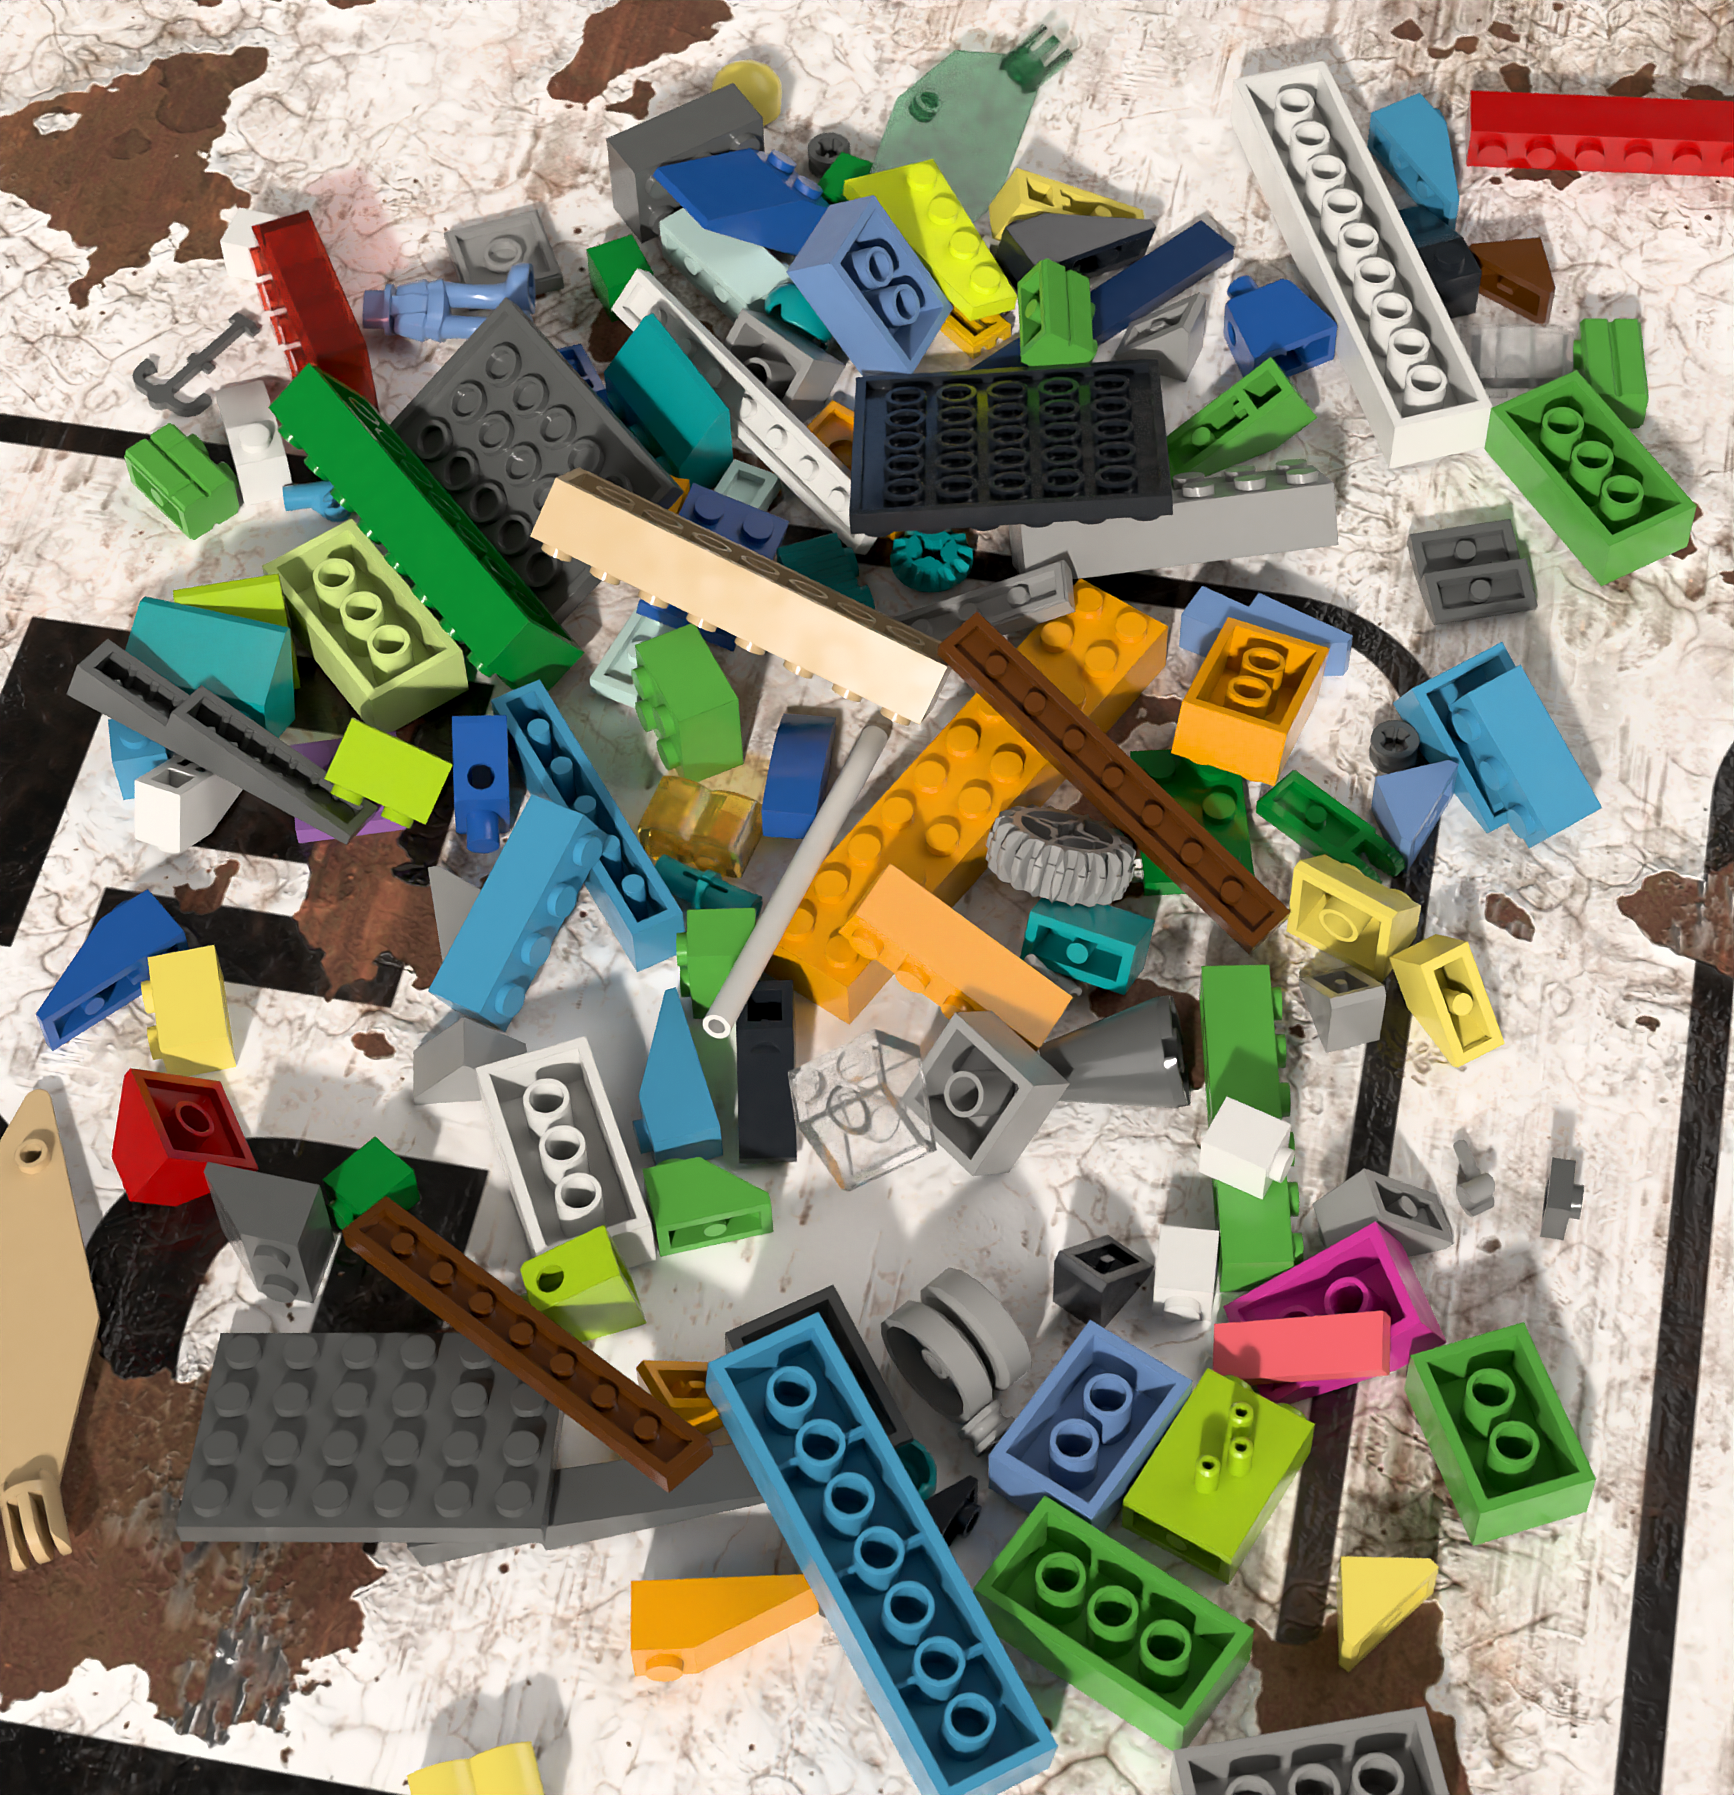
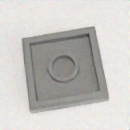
M537 210L444 232L445 245L459 283H503L507 279L511 266L518 263H531L534 269L536 295L564 288L562 273ZM469 308V311H470V312H471V311H475V310H479V309H475V308Z

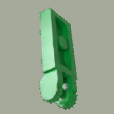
M1296 770L1288 773L1257 801L1256 813L1313 856L1325 854L1340 863L1353 865L1365 876L1380 884L1383 881H1381L1377 872L1358 857L1362 852L1365 853L1369 862L1378 870L1381 869L1388 876H1397L1405 867L1403 856L1400 855L1395 847H1391L1390 843L1377 835L1374 827Z

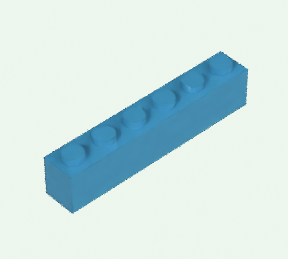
M540 679L492 699L493 715H507L508 758L529 793L584 814L608 835L603 844L600 859L590 869L584 885L636 972L676 956V933L685 932L683 912Z

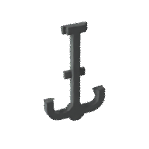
M239 312L234 313L228 319L232 325L198 355L192 353L186 358L188 364L165 384L153 385L145 380L147 376L158 373L154 362L146 358L133 371L135 388L147 396L150 407L155 410L168 409L182 417H193L201 414L212 404L211 396L203 392L193 402L184 403L176 399L174 394L200 371L208 375L216 368L211 362L244 332L253 337L260 332L256 322Z

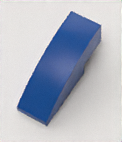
M783 713L771 754L761 809L763 836L804 839L826 799L837 724L836 717Z

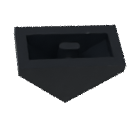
M1109 1235L1060 1250L1054 1260L1053 1302L1086 1325L1091 1320L1105 1328L1148 1279L1155 1266Z

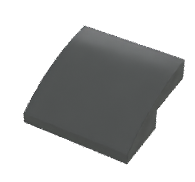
M1511 519L1409 534L1406 543L1425 607L1433 625L1536 610L1538 605L1526 558L1520 559Z

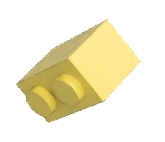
M210 945L147 957L150 980L141 981V991L146 1013H155L156 1026L147 1027V1037L152 1059H163L168 1074L192 1076L236 1067L224 978L215 946Z

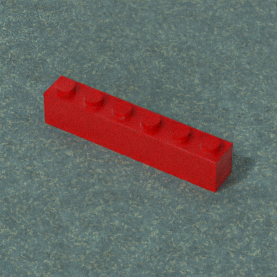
M1470 90L1465 125L1466 166L1734 178V101Z

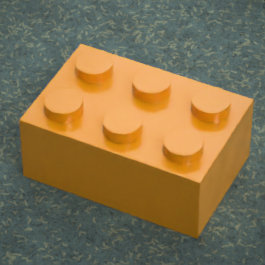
M1228 617L1182 701L1171 753L1188 758L1200 765H1210L1241 775L1249 781L1263 782L1275 786L1317 702L1330 648Z

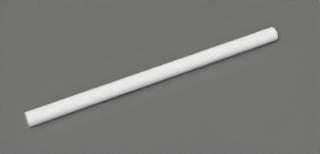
M866 727L849 755L703 1020V1027L709 1035L715 1038H725L730 1034L887 744V734L880 727Z

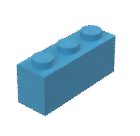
M1521 664L1470 691L1448 706L1453 714L1452 722L1457 734L1464 742L1470 744L1480 762L1479 769L1483 780L1489 788L1498 793L1507 809V820L1511 829L1518 837L1524 839L1528 848L1535 846L1602 808Z

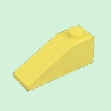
M1020 168L1015 169L989 205L992 238L998 241L1001 240L1005 227L1018 219L1027 220L1044 213L1144 219L1142 209Z

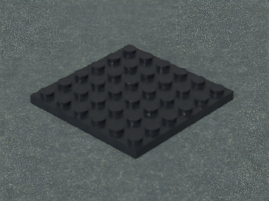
M1158 358L856 377L849 505L851 534H865L869 537L878 538L901 531L937 534L950 528L967 527L977 531H990L998 528L1000 525L1024 524L1032 528H1042L1051 525L1053 522L1078 521L1082 524L1093 525L1102 523L1107 519L1132 518L1137 521H1152L1160 516L1173 515L1172 487Z

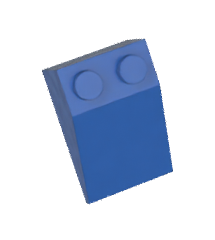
M747 148L657 167L652 175L703 229L793 256L798 255L830 206L821 197L822 188L812 180L799 175L794 170L797 166L795 161L777 150H772L770 154Z

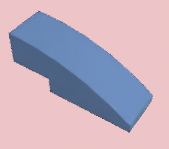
M1202 586L1181 614L1179 647L1205 658L1228 617L1330 648L1323 676H1344L1349 668L1353 635L1258 593L1248 607Z

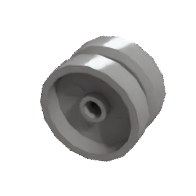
M948 1267L920 1290V1302L908 1300L881 1323V1337L888 1354L902 1376L915 1392L936 1412L958 1424L964 1425L992 1402V1389L1003 1392L1031 1369L1032 1356L1025 1337L1012 1316L978 1280L959 1269Z

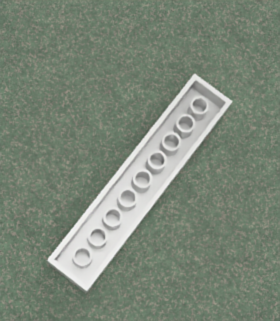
M1323 60L1233 79L1230 122L1312 301L1338 325L1335 351L1389 469L1484 448L1490 411L1493 406L1326 61Z

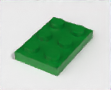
M1172 749L1130 751V758L1255 876L1241 775L1210 765L1194 763L1188 758L1172 754ZM1139 849L1144 896L1186 894Z

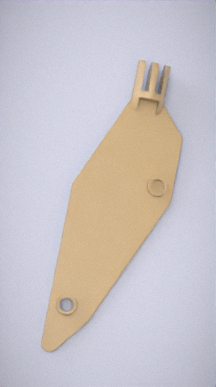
M43 1089L33 1090L25 1096L0 1140V1511L12 1568L18 1572L30 1568L25 1537L32 1555L39 1564L54 1559L51 1536L62 1556L73 1553L59 1487L101 1320L52 1098Z

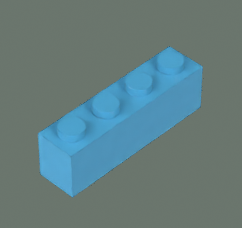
M531 794L428 992L453 1010L506 1032L513 1017L521 1010L525 994L539 967L547 960L551 944L565 917L572 912L576 904L577 894L590 869L599 861L603 844L608 835L584 814Z

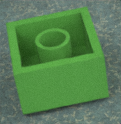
M691 623L636 644L637 668L631 670V675L641 700L635 702V709L643 729L646 732L652 730L655 732L658 738L656 741L657 750L665 768L668 771L675 768L684 786L687 787L743 765L739 699L698 628Z

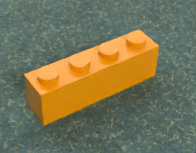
M891 863L871 883L838 931L849 940L851 947L858 954L871 960L876 959L895 973L898 982L906 989L915 993H922L939 1005L942 1013L949 1020L955 1012L993 1011L1034 1051H1038L1073 998Z

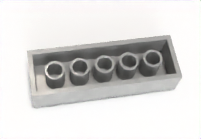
M1304 459L1279 461L1275 463V470L1256 472L1255 466H1234L1224 470L1225 476L1205 478L1202 472L1177 474L1173 476L1174 483H1171L1173 515L1160 516L1152 521L1115 518L1093 525L1082 524L1078 521L1053 522L1051 525L1042 528H1032L1024 524L1008 525L1012 565L1020 575L1065 560L1071 569L1072 579L1339 545L1334 483L1313 465H1307V461Z

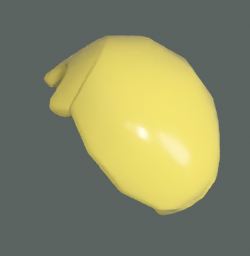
M752 59L739 60L723 66L720 71L716 72L711 92L734 83L763 117V126L778 118L781 112L782 87L779 76L768 64Z

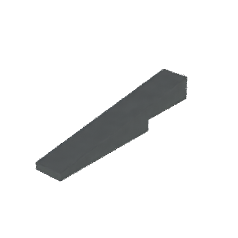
M109 639L103 642L76 667L67 695L346 845L375 816L379 808L366 798L363 799L361 806H358L331 794L334 783L324 779L327 771L202 685L191 695H188Z
M734 1444L712 1447L714 1455L670 1493L626 1460L556 1469L545 1543L541 1544L548 1551L764 1504L765 1501ZM407 1543V1548L419 1564L424 1567L529 1543Z

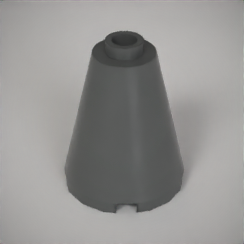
M1170 995L1157 996L1047 1041L1039 1048V1055L1070 1083L1058 1101L1176 1109L1190 1106L1191 1104L1188 1064L1184 1063L1181 1046L1184 1045L1183 1034L1175 1001Z

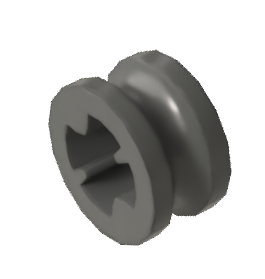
M822 133L810 140L808 144L809 170L814 176L821 179L841 152L850 154V143L847 138L837 133Z
M1389 720L1380 723L1373 729L1370 739L1369 759L1376 769L1390 774L1411 769L1415 765L1418 755L1419 735L1412 726L1406 722ZM1386 743H1392V752L1384 748ZM1396 743L1404 747L1403 751L1396 752Z

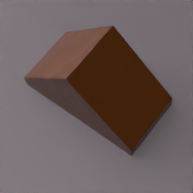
M1541 237L1471 244L1469 249L1482 271L1479 294L1545 328L1550 322L1556 287Z

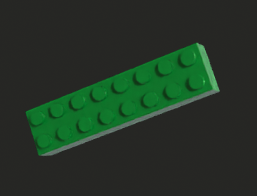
M308 363L268 407L281 422V426L277 430L282 437L295 448L303 449L308 456L303 460L306 466L322 480H329L334 486L330 491L332 497L349 512H356L361 518L357 523L358 528L374 543L378 545L383 544L388 550L384 555L387 563L399 574L406 578L409 576L414 581L415 585L411 588L412 593L425 606L433 611L436 609L443 616L439 621V625L455 641L460 644L465 643L469 647L471 652L467 655V658L482 674L491 678L496 673L512 690L540 679L547 692H549L585 653L366 397L311 363Z

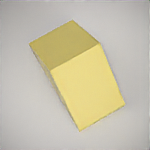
M1341 1556L1336 1581L1339 1665L1349 1672L1433 1594L1439 1569L1437 1564L1430 1558Z

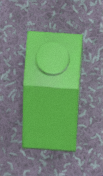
M701 1157L685 1160L671 1158L658 1163L656 1166L642 1169L646 1200L660 1257L774 1232L769 1193Z

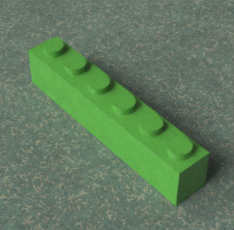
M1269 965L1201 966L1199 1009L1208 1129L1226 1097L1282 1120V1117H1290L1289 1082L1279 1083L1278 1068H1286L1285 1034H1275L1274 1020H1282L1281 987H1271ZM1290 1132L1288 1148L1295 1150L1294 1133ZM1295 1156L1291 1166L1295 1164ZM1287 1176L1282 1183L1273 1180L1262 1200L1212 1178L1215 1230L1219 1231L1217 1263L1220 1292H1250L1304 1261L1302 1233H1292L1290 1218L1299 1216L1298 1182H1287Z

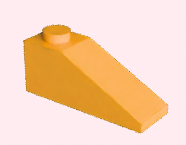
M803 1574L631 1581V1656L635 1676H646L651 1680L664 1682L679 1679L683 1674H698L818 1613V1601Z

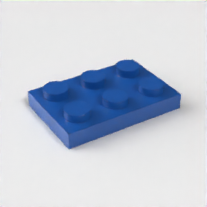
M693 483L679 513V516L773 561L777 555L776 548L780 547L790 522ZM641 598L639 600L637 614L675 629L691 624L686 619L688 612L671 604L665 609L654 606ZM697 627L705 641L734 652L737 646L734 641L737 636L717 627L715 632Z

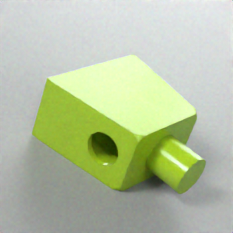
M605 1225L594 1228L524 1262L520 1267L527 1293L519 1296L565 1331L571 1332V1335L581 1343L647 1323L631 1273Z

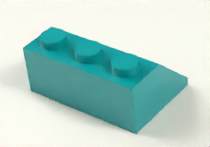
M652 313L642 319L604 371L609 407L669 475L688 479L690 489L693 483L712 489L718 485L733 462L730 411Z
M147 596L140 601L125 649L126 652L188 695H191L202 685L277 738L295 720L290 628Z

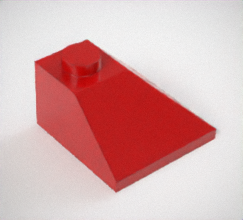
M130 1068L126 1072L123 1079L111 1157L129 1201L176 1207L210 1193L204 1175L207 1162L254 1172L259 1169L221 1081Z

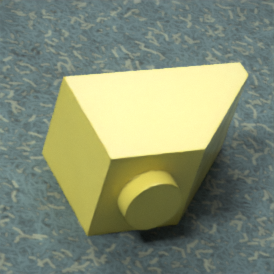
M1435 934L1389 957L1407 1008L1452 1066L1458 1068L1505 1044L1468 941Z

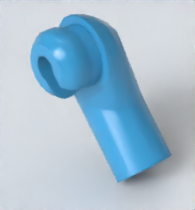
M329 480L282 486L286 511L311 508L331 522L345 521L352 514L332 497L330 491L334 486Z

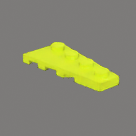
M934 159L845 180L843 195L849 201L871 195L876 197L946 298L969 321L1015 309L1017 294Z

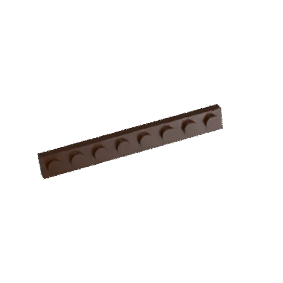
M975 612L938 645L937 655L1249 955L1288 919L1291 911L979 612Z
M387 1196L342 1230L346 1246L668 1493L674 1490L714 1455L711 1439Z

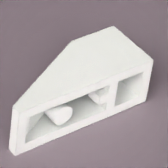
M264 380L216 390L215 396L245 506L283 498L282 486L293 484L282 438L277 430L279 428L277 420L268 408L271 402Z
M177 754L135 780L134 839L155 845L163 852L180 854L213 832L243 789Z

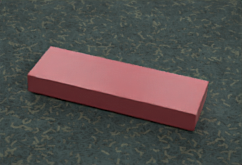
M1384 1311L1214 1324L1212 1370L1222 1376H1236L1248 1385L1390 1375L1391 1317Z

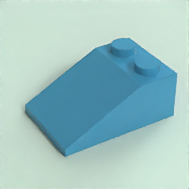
M1503 642L1412 688L1393 702L1402 721L1408 723L1418 733V750L1430 764L1445 760H1451L1459 764L1454 794L1487 834L1508 823L1507 809L1498 793L1489 788L1483 780L1479 769L1480 762L1470 744L1464 742L1457 734L1452 722L1453 714L1448 706L1470 691L1516 667Z

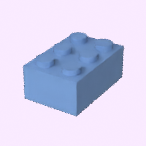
M874 195L830 205L786 271L862 377L913 374L953 309L951 303Z
M1090 1320L989 1454L988 1488L1030 1514L1045 1495L1104 1533L1123 1507L1125 1496L1191 1395L1193 1381Z

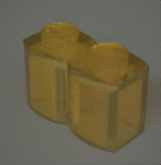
M663 776L637 826L640 843L647 854L656 861L665 854L681 863H692L700 871L713 870L720 873L722 878H742L763 835L762 804L739 793L711 790L698 782L683 777Z

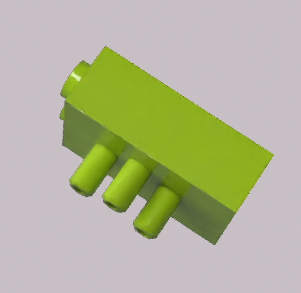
M1207 1368L1123 1500L1122 1527L1229 1585L1311 1452L1315 1424L1308 1421L1305 1415L1297 1408L1286 1403L1276 1404L1255 1393L1242 1379L1233 1375L1222 1376Z

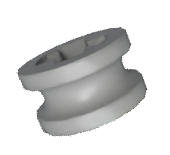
M998 1399L987 1405L957 1433L961 1440L969 1439L974 1445L972 1453L977 1458L997 1443L1015 1421L1013 1416L1007 1418L1001 1414L1002 1404Z

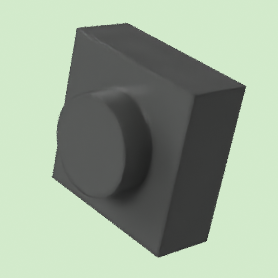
M1552 1157L1545 1186L1540 1237L1564 1240L1569 1218L1580 1219L1584 1185L1574 1184L1576 1165L1574 1160Z

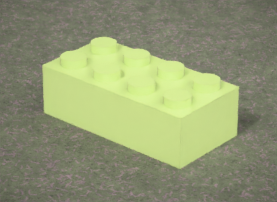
M352 518L262 566L264 576L279 573L293 634L366 724L383 732H393L469 690L462 649L442 629L437 619L412 593L411 588L397 571L387 563L381 552L358 528Z

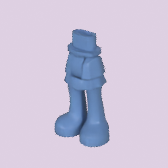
M518 263L511 266L506 281L497 284H464L446 282L443 278L428 282L424 278L399 285L397 289L394 284H386L385 290H365L362 313L363 328L384 329L386 336L400 335L420 342L431 339L439 343H445L446 339H468L487 317L451 315V308L495 310L506 297L517 304L533 322L531 314H535L536 308L533 265L531 263Z

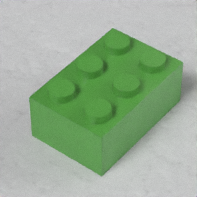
M1524 1322L1410 1356L1404 1390L1472 1546L1587 1512L1596 1477Z

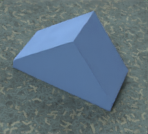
M1445 760L1375 777L1371 810L1383 839L1390 843L1391 847H1395L1400 855L1403 856L1405 867L1402 872L1406 874L1453 797L1458 763Z

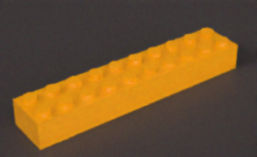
M1080 578L1073 586L1076 612L1038 624L1016 649L1106 734L1166 666L1168 626ZM976 692L824 859L763 972L776 980H793L794 991L850 1025L895 974L876 959L871 960L858 954L851 947L849 940L838 932L875 878L891 863L942 902L953 908L988 868V861L986 860L988 848L986 843L989 831L993 829L995 818L999 817L1000 812L1010 810L1011 807L1015 806L1026 808L1032 804L1041 808L1066 778Z

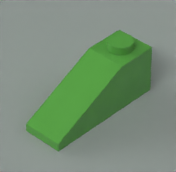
M1272 357L1166 436L1171 483H1174L1173 476L1177 474L1202 472L1204 477H1207L1277 449L1317 418L1293 382Z

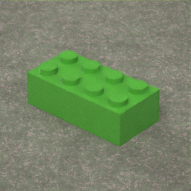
M1577 370L1491 408L1485 451L1600 586L1606 585L1688 546L1697 506Z
M1045 1495L973 1588L975 1597L999 1638L1172 1752L1173 1750L1188 1748L1250 1661L1254 1635L1253 1628Z

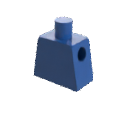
M1245 275L1235 279L1227 289V295L1230 300L1225 304L1223 333L1243 378L1270 357L1273 358L1288 377L1334 359L1338 325L1290 280L1280 279L1259 288L1251 276Z
M507 715L452 716L456 832L466 834L467 849L469 851L479 854L492 853L500 847L499 833L510 831Z

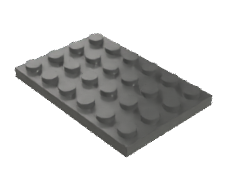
M507 297L390 423L394 431L560 624L567 619L602 580L589 572L592 566L572 557L571 562L552 557L541 549L543 542L530 537L555 478L580 467L667 510L684 493L680 486L520 307Z
M220 1333L176 1529L181 1542L545 1543L564 1412L461 1333Z

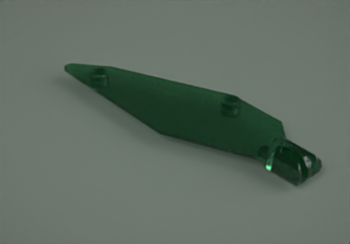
M1044 24L1039 26L1006 54L954 50L895 100L869 174L934 159L972 223L976 222L989 210V205L1006 182L1038 89L1072 61L1073 54L1067 48L1046 67L1044 66V63L1061 44V40L1056 35H1052L1037 49L1031 50L1047 32L1048 27Z

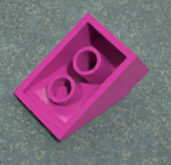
M1376 1221L1223 1306L1230 1323L1384 1311L1391 1317L1390 1372L1407 1365L1412 1354L1440 1347L1447 1343L1402 1243ZM1374 1377L1260 1384L1256 1386L1260 1396L1276 1404H1292Z

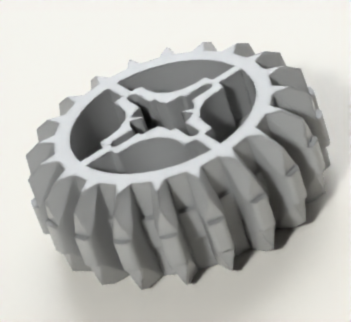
M1034 804L1026 808L1015 806L1011 807L1010 810L1001 811L999 817L995 818L993 829H990L986 843L988 848L986 855L988 868L997 874V878L1002 882L1011 883L1015 890L1027 891L1031 893L1032 897L1040 896L1047 898L1051 903L1054 901L1066 902L1070 906L1076 903L1087 907L1095 906L1096 903L1104 906L1111 904L1112 901L1122 899L1124 892H1126L1129 886V882L1132 881L1136 866L1134 863L1136 851L1133 849V842L1124 837V834L1119 829L1109 828L1105 821L1091 819L1089 814L1080 815L1073 813L1070 809L1066 811L1055 809L1051 805L1047 808H1040Z

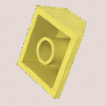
M1324 854L1299 860L1294 867L1289 904L1291 913L1288 917L1286 931L1342 962L1355 967L1370 977L1383 982L1393 969L1389 957L1407 949L1416 937L1421 905L1412 901L1404 892L1397 889H1389L1368 878L1355 866L1340 863Z

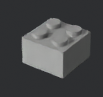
M993 1011L955 1012L896 1100V1103L971 1176L1001 1174L1010 1172L1070 1083Z

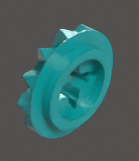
M951 528L937 534L905 531L902 538L894 539L890 555L891 569L896 578L911 589L930 593L942 592L959 585L969 575L973 565V549L969 547L965 533L955 534ZM922 549H928L931 553L940 551L941 562L931 556L923 558Z

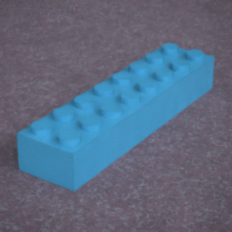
M819 1312L709 1362L705 1391L920 1794L998 1795L1049 1769L1058 1748L1057 1743Z

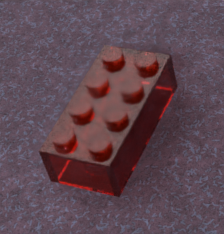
M309 210L251 226L255 247L248 248V255L255 276L257 278L262 276L263 279L262 282L255 283L257 295L263 311H273L274 316L269 317V321L277 345L284 344L288 347V350L283 351L291 379L293 380L308 363H311L366 397L379 412L367 344Z

